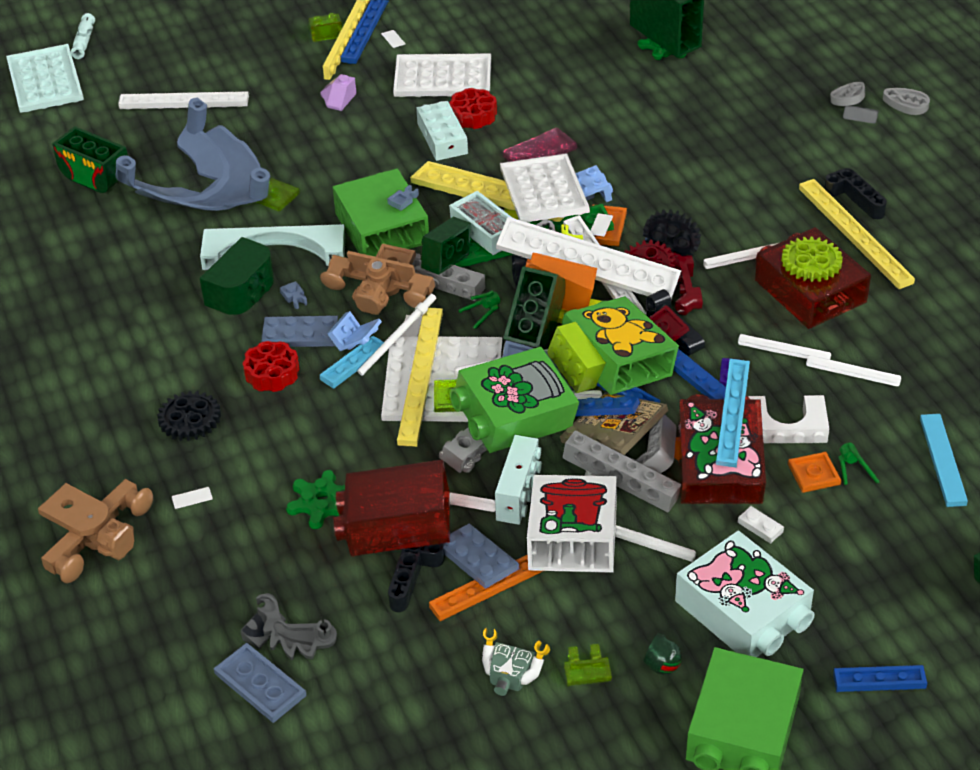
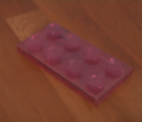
M557 127L504 150L503 157L512 162L566 154L577 149V143Z

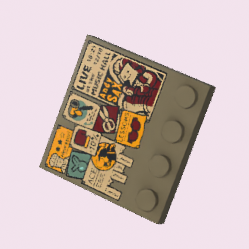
M605 392L600 398H616L624 396L617 394L610 395L609 393ZM639 399L640 404L635 414L580 416L573 423V426L566 429L560 436L562 443H565L576 430L625 455L669 410L667 404Z

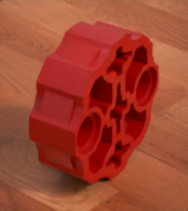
M467 88L451 96L452 100L449 104L462 128L479 129L495 121L497 100L495 96L490 94V91Z
M264 341L254 348H249L245 353V360L242 362L246 382L250 383L253 389L261 392L283 390L298 379L297 373L300 370L296 350L291 349L289 344L282 341Z

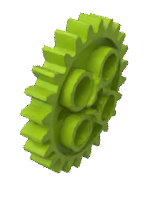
M813 236L810 237V240L803 237L802 241L796 238V242L790 241V245L786 244L781 261L785 271H790V275L796 274V279L803 277V281L810 278L811 282L814 279L821 282V278L828 280V276L834 277V273H839V269L842 266V252L838 251V247H833L834 243L827 244V240L820 241V237L817 240H814Z

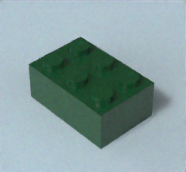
M452 217L425 234L421 241V268L440 275L468 256L471 223Z

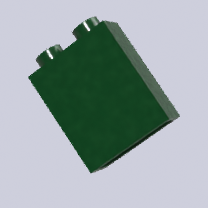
M630 0V25L676 58H679L702 47L704 0Z

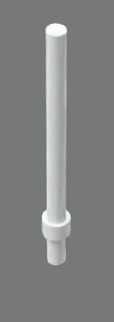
M430 294L423 303L420 302L415 307V311L357 370L361 376L372 367L420 315L423 316L428 311V307L436 300L435 295Z

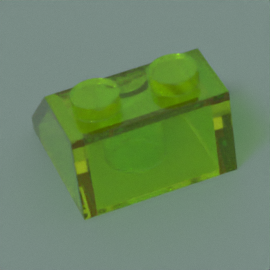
M339 13L308 18V28L313 42L338 38L342 30Z

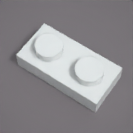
M752 506L738 517L739 524L770 544L784 530V526Z

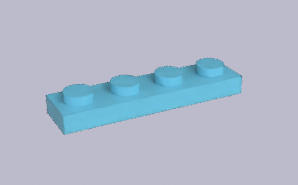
M371 336L366 344H360L321 373L320 380L334 389L357 372L384 342L375 336Z

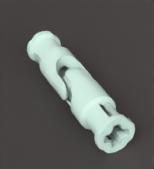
M85 13L82 15L78 32L73 42V48L71 49V55L75 59L84 57V51L87 48L93 24L95 23V17L92 14Z

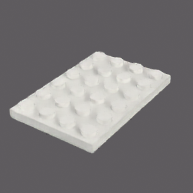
M491 54L397 55L394 97H451L454 93L461 92L467 88L490 91Z
M567 153L500 163L503 178L520 221L530 223L532 221L590 213L588 202Z

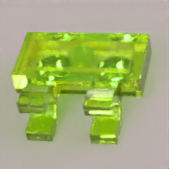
M599 644L590 645L591 659L579 660L577 646L568 647L569 662H564L567 686L611 681L612 675L608 657L601 658Z

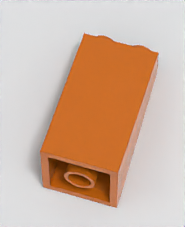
M534 252L531 259L527 258L525 267L558 274L565 279V295L561 309L570 311L589 306L597 268Z

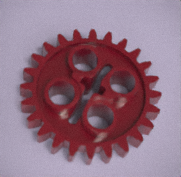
M651 239L649 244H646V241L643 240L642 245L636 242V247L630 245V251L624 250L626 254L676 269L675 265L677 263L674 253L671 252L670 247H666L665 243L660 245V242L657 241L653 244Z

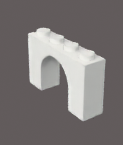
M824 395L804 396V418L799 422L791 424L780 423L769 416L765 396H745V418L748 419L747 424L750 432L753 435L754 433L758 435L756 440L749 436L753 443L754 441L758 444L828 442L829 424Z

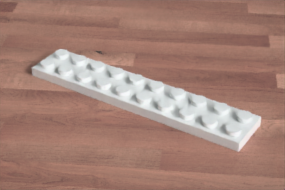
M511 217L507 218L496 244V249L531 259L534 252L597 268L595 280L645 296L665 289L672 299L681 270Z

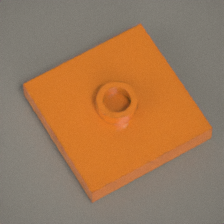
M827 452L788 459V466L802 493L841 485V479Z

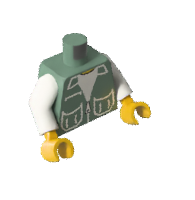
M487 628L483 631L486 644L483 647L482 662L485 673L490 676V683L496 685L494 688L496 694L505 696L508 689L520 691L524 685L529 684L539 676L544 662L542 658L550 652L548 644L545 645L543 651H540L541 641H537L534 646L536 652L498 642L493 645V641L497 638L496 630L494 629V635L491 638L487 637Z

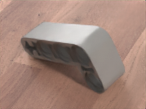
M666 415L649 430L648 450L636 459L637 462L660 474L672 465L675 454L676 425Z

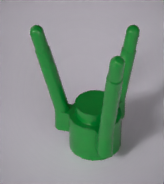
M491 290L487 293L472 296L471 300L482 299L459 309L458 312L461 313L481 304L484 308H489L490 310L473 326L476 329L490 314L499 309L500 297L497 292Z
M853 443L842 445L840 448L841 455L838 459L841 464L844 485L848 484L845 462L853 464L857 460L876 483H879V479L862 459Z

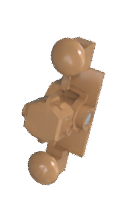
M383 243L376 257L352 251L347 252L348 258L333 255L328 264L329 268L320 275L321 282L332 290H342L345 288L346 284L342 279L343 276L363 280L360 286L355 289L352 299L362 312L379 315L381 310L387 305L389 301L388 296L397 294L400 289L407 290L403 298L409 306L415 308L420 302L423 303L426 295L432 294L435 288L433 277L415 273L414 266L412 265L416 257L414 250Z
M125 479L107 497L99 501L65 483L38 508L41 516L69 530L60 541L41 557L44 569L54 575H60L62 582L71 583L83 571L84 559L78 553L85 546L92 550H98L99 553L111 556L118 561L124 558L133 548L134 528L127 523H122L115 519L119 515L118 508L123 511L128 507L134 516H141L152 505V491L149 488L138 491L136 484ZM66 505H72L70 508H64Z

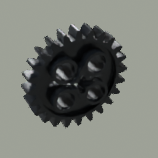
M663 209L661 214L656 211L655 215L651 214L650 218L647 219L643 228V236L646 237V243H649L652 239L653 244L657 241L660 242V245L665 243L667 248H671V252H676L682 256H693L694 251H697L701 242L700 228H695L697 223H691V217L685 218L686 213L681 216L678 210L674 214L672 209L669 210V213Z
M189 390L186 395L184 392H181V396L174 394V399L167 398L168 403H162L163 408H159V414H157L161 431L165 432L166 436L172 435V439L179 437L180 441L184 437L187 438V441H190L191 437L198 440V435L205 437V432L212 433L211 428H217L216 423H220L221 417L220 405L217 404V399H213L212 395L207 396L206 392L199 395L198 390L195 394H192L191 390Z

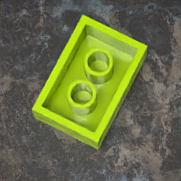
M576 322L556 328L547 351L550 359L556 364L558 370L563 374L576 394L594 389L606 362Z

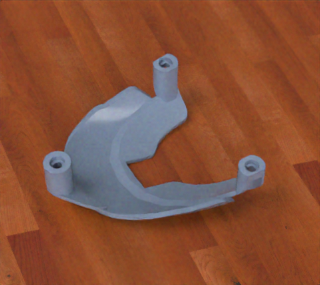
M198 97L190 99L188 103L187 124L178 138L177 146L192 159L199 175L215 180L204 191L199 193L182 187H158L135 180V160L129 156H120L116 160V179L137 189L135 193L164 203L202 210H226L265 199L269 191L270 173L266 169L260 168V164L249 146L244 141L235 137L224 126L218 125L206 133L203 132L206 122L207 104Z

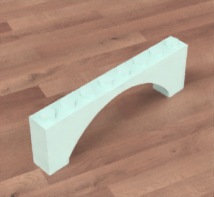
M344 224L204 229L200 259L202 270H208L241 237L265 246L289 245L303 248L322 258L326 262V266H329L328 264L333 255L345 256Z

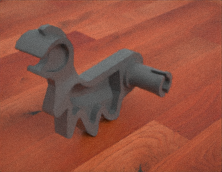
M265 593L257 596V605L265 603L263 608L258 607L257 610L267 618L263 633L264 635L271 634L270 649L272 651L275 650L278 643H281L284 653L290 660L294 659L297 649L302 656L311 660L314 658L317 649L330 648L335 644L337 640L336 629L328 620L324 619V623L320 620L318 623L287 624L282 620L279 614L277 599L272 594Z

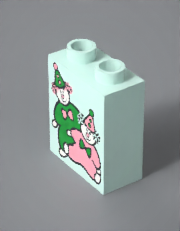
M739 530L677 573L675 601L737 653L758 657L762 653L770 656L780 648L784 636L792 630H795L797 633L803 632L809 627L815 616L811 610L814 590Z

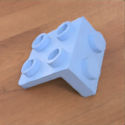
M597 165L575 173L585 197L599 192L605 202L612 200V186L607 182L605 175L601 173Z
M349 311L339 319L327 334L339 351L351 350L358 344H366L370 340L371 334L379 329L378 326L382 321L376 319L360 326Z

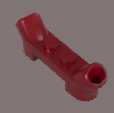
M672 252L677 263L675 265L676 269L681 270L677 283L680 282L679 293L680 295L683 294L676 300L675 309L679 314L687 315L693 309H702V293L700 287H692L690 277H693L694 270L692 255L682 256Z

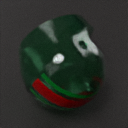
M657 633L643 662L655 673L668 675L676 671L680 666L682 652L675 642L665 638V634Z

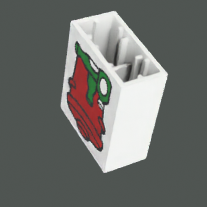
M534 475L527 531L528 570L613 572L617 511L616 476Z

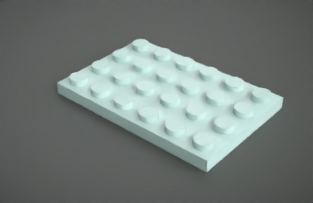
M68 44L6 56L20 113L84 100Z

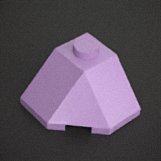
M340 74L320 92L327 108L343 110L356 95L355 78Z

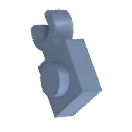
M409 185L405 188L404 192L398 190L387 198L388 204L402 211L413 203L414 198L418 197V189L412 191V186Z
M296 281L280 287V293L288 303L293 301L294 308H299L298 303L307 305L304 291Z

